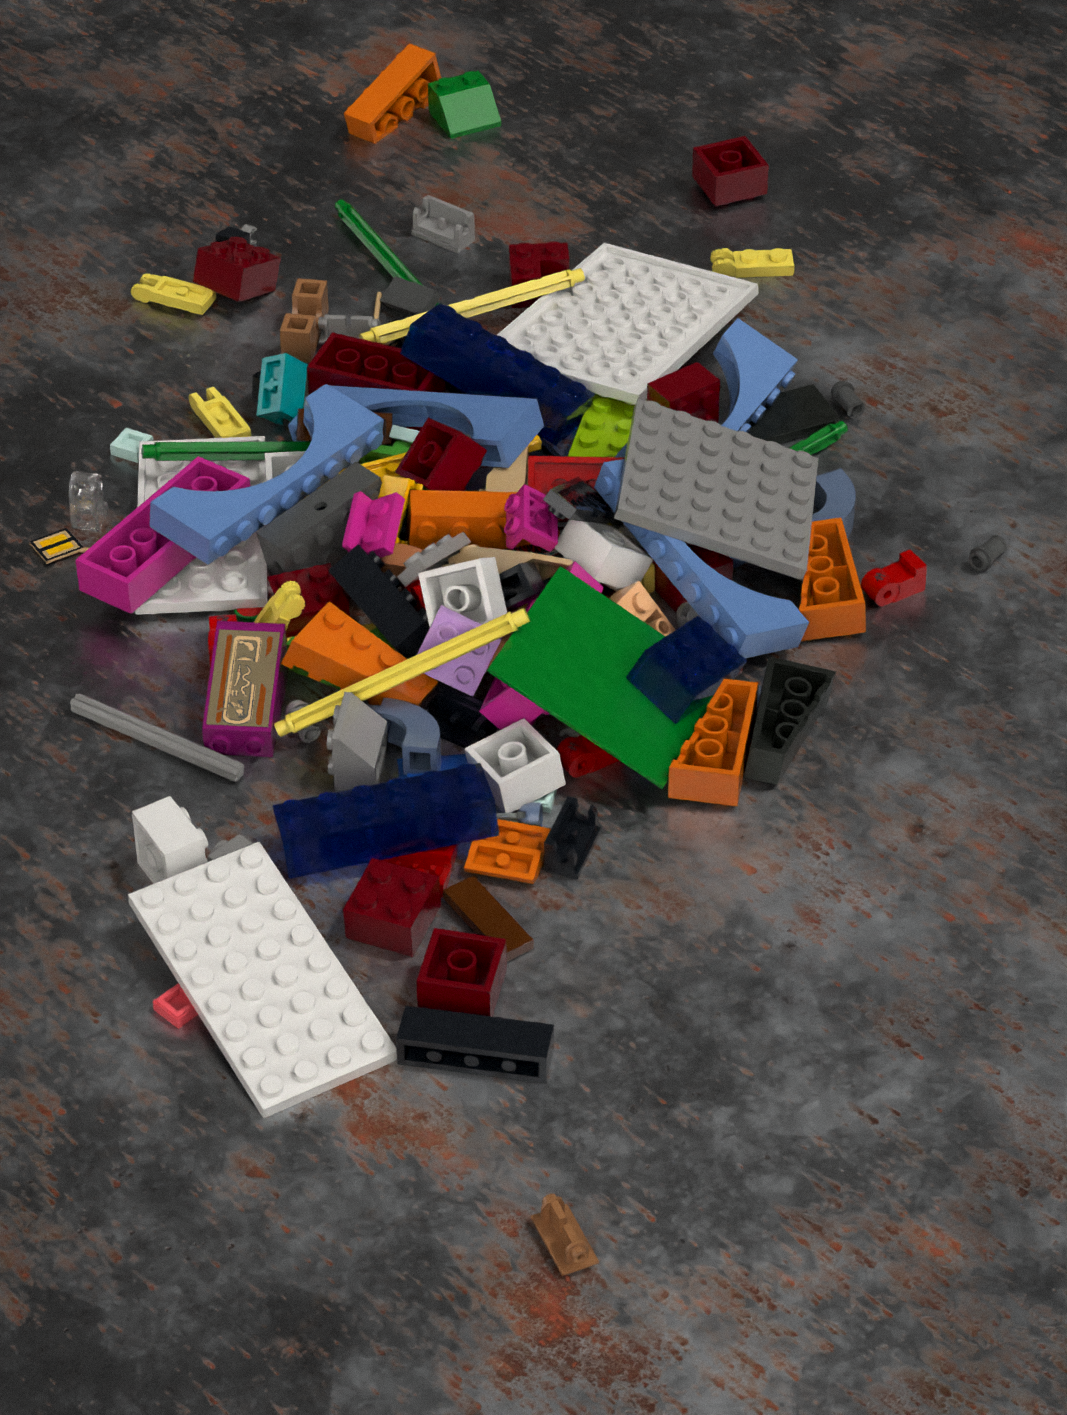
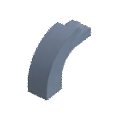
M841 468L816 476L814 505L819 511L812 515V521L841 517L848 538L854 525L856 492L852 481Z
M383 698L381 705L366 704L387 721L388 743L402 748L404 775H407V773H425V776H428V772H432V777H438V771L441 769V743L439 725L434 717L423 708L398 699Z

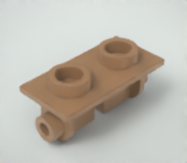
M555 1194L546 1195L542 1199L541 1212L531 1215V1220L561 1275L564 1276L599 1264L598 1258L568 1204H564L563 1199L556 1197Z

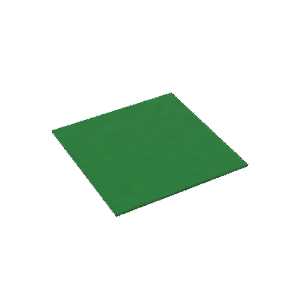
M560 566L527 612L530 622L518 627L519 630L513 632L487 669V672L663 789L669 779V766L674 759L677 760L682 745L692 736L698 719L703 718L707 712V705L723 679L728 678Z

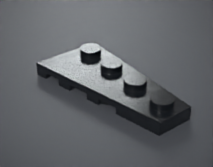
M579 477L550 489L543 499L549 504L548 510L563 520L566 517L569 520L623 525L622 521L614 519V511L601 495Z

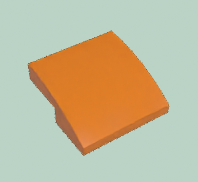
M483 816L477 838L472 840L464 872L534 884L544 863V842L551 828Z

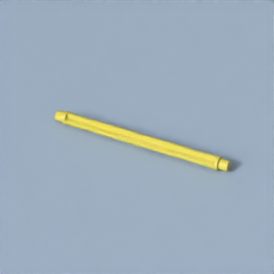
M581 268L572 271L567 269L544 276L541 279L530 280L483 294L470 300H463L406 317V319L400 321L396 320L370 328V331L360 333L359 338L383 344L403 338L409 334L420 333L573 287L575 283L584 281L585 276Z
M524 608L513 613L509 611L483 625L285 715L284 719L274 723L275 729L280 737L291 732L295 734L304 728L333 716L335 706H341L344 692H352L361 701H365L503 636L518 631V627L530 622L529 616Z

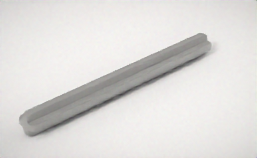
M76 694L70 701L71 711L233 782L238 781L244 775V764L86 695Z

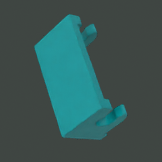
M287 353L262 358L256 416L263 417L279 425H283L284 419L291 422L297 416V409L304 408L308 364Z

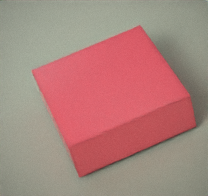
M179 983L153 1000L154 1011L178 1029L198 1016Z

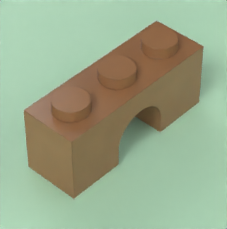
M297 279L292 294V314H285L280 328L281 354L287 353L304 363H310L313 359L322 330L318 327L319 317H324L329 311L327 281Z

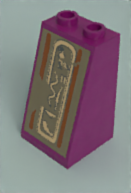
M217 621L202 725L204 747L223 755L273 757L277 738L274 723L280 721L289 676L288 667L281 664L287 652L285 624Z

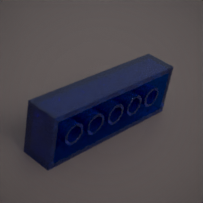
M441 303L411 323L400 352L401 355L467 394L537 399L544 427L537 435L555 446L579 427L584 413L590 408L595 393L586 389L582 383L569 379L562 375L555 367L545 365L535 359L531 353L516 348L508 343L505 338L492 334L482 328L478 322L463 317L454 308Z
M481 763L462 764L453 769L428 771L422 775L409 778H393L384 783L369 786L359 785L350 790L335 793L325 792L316 797L301 800L291 799L281 804L272 805L278 841L289 879L369 863L372 858L383 860L499 836L495 799Z

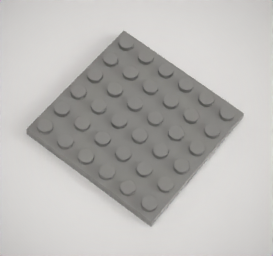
M638 398L633 409L614 519L803 580L808 564L818 458L811 456L807 452L795 451L783 447L777 442L765 441L753 437L747 432L735 431L723 427L717 422L705 421L693 417L687 412L676 411L661 406L657 402Z

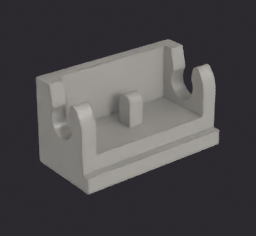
M430 195L423 198L422 213L421 209L414 208L411 235L457 254L475 240L474 213Z

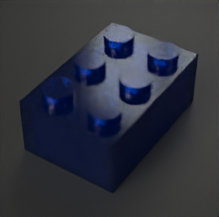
M697 616L646 649L626 678L676 724L711 700L723 679L734 680L747 660L738 653L734 646L727 643L709 623Z

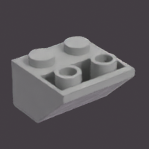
M344 692L341 706L336 705L334 709L333 724L335 728L329 729L327 734V749L332 750L329 758L328 774L334 775L335 790L376 794L388 749L387 721L352 692Z

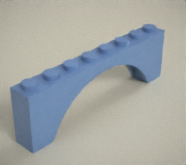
M737 318L722 335L713 355L724 372L729 389V413L727 420L721 426L748 433L751 428L749 423L753 421L756 424L767 409L764 407L766 403L772 406L781 393L779 388L782 386L786 389L796 375L792 370L798 359ZM627 443L615 457H625Z
M325 384L305 397L303 423L309 432L311 442L304 455L292 467L266 482L242 489L196 491L172 487L150 502V527L209 565L217 558L226 555L230 549L240 542L247 540L254 532L272 522L274 518L284 511L289 510L304 497L317 490L329 479L331 480L338 475L341 470L349 467L354 462H358L360 458L370 451L377 449L382 444L384 437V419L328 384Z
M331 386L372 412L393 413L392 425L423 427L426 420L431 418L462 432L488 450L482 459L481 466L509 468L544 427L537 399ZM297 416L288 424L293 441H296Z
M624 459L603 462L594 486L614 513ZM623 522L735 660L799 646L809 621L791 600L764 595L733 582L703 562L684 541Z

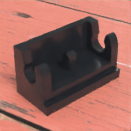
M440 681L420 705L424 710L428 709L427 712L437 721L440 729V738L464 749L496 733V726L479 712L484 701Z
M567 796L544 842V871L578 880L601 833V827H598V811L594 805L590 806L588 816H585L578 811L579 804L577 798Z

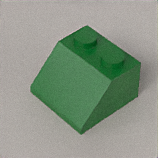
M468 71L462 75L450 78L445 77L428 83L429 113L450 139L501 126L500 115L490 84L479 71Z

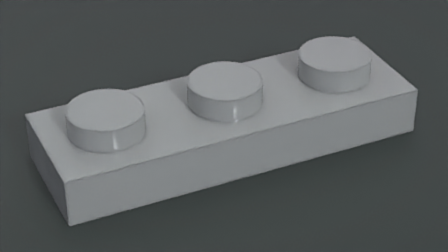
M464 532L453 538L447 534L436 544H430L421 553L418 551L403 563L406 569L397 578L407 587L419 579L418 573L437 569L447 563L448 558L458 554L462 547L471 543L470 539Z

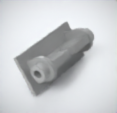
M325 314L324 317H319L318 327L322 329L318 344H324L332 332L359 338L360 333L370 331V328L379 326L380 320L374 319V316H351V324H347L346 315Z

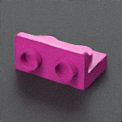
M524 484L516 494L509 496L504 506V511L506 512L504 533H506L507 548L513 550L522 538L530 544L539 546L549 552L558 544V517L548 510L549 504L543 500L546 494Z
M361 491L354 493L342 547L350 552L359 544L367 554L373 550L379 558L393 554L405 499L397 492L375 500H371Z

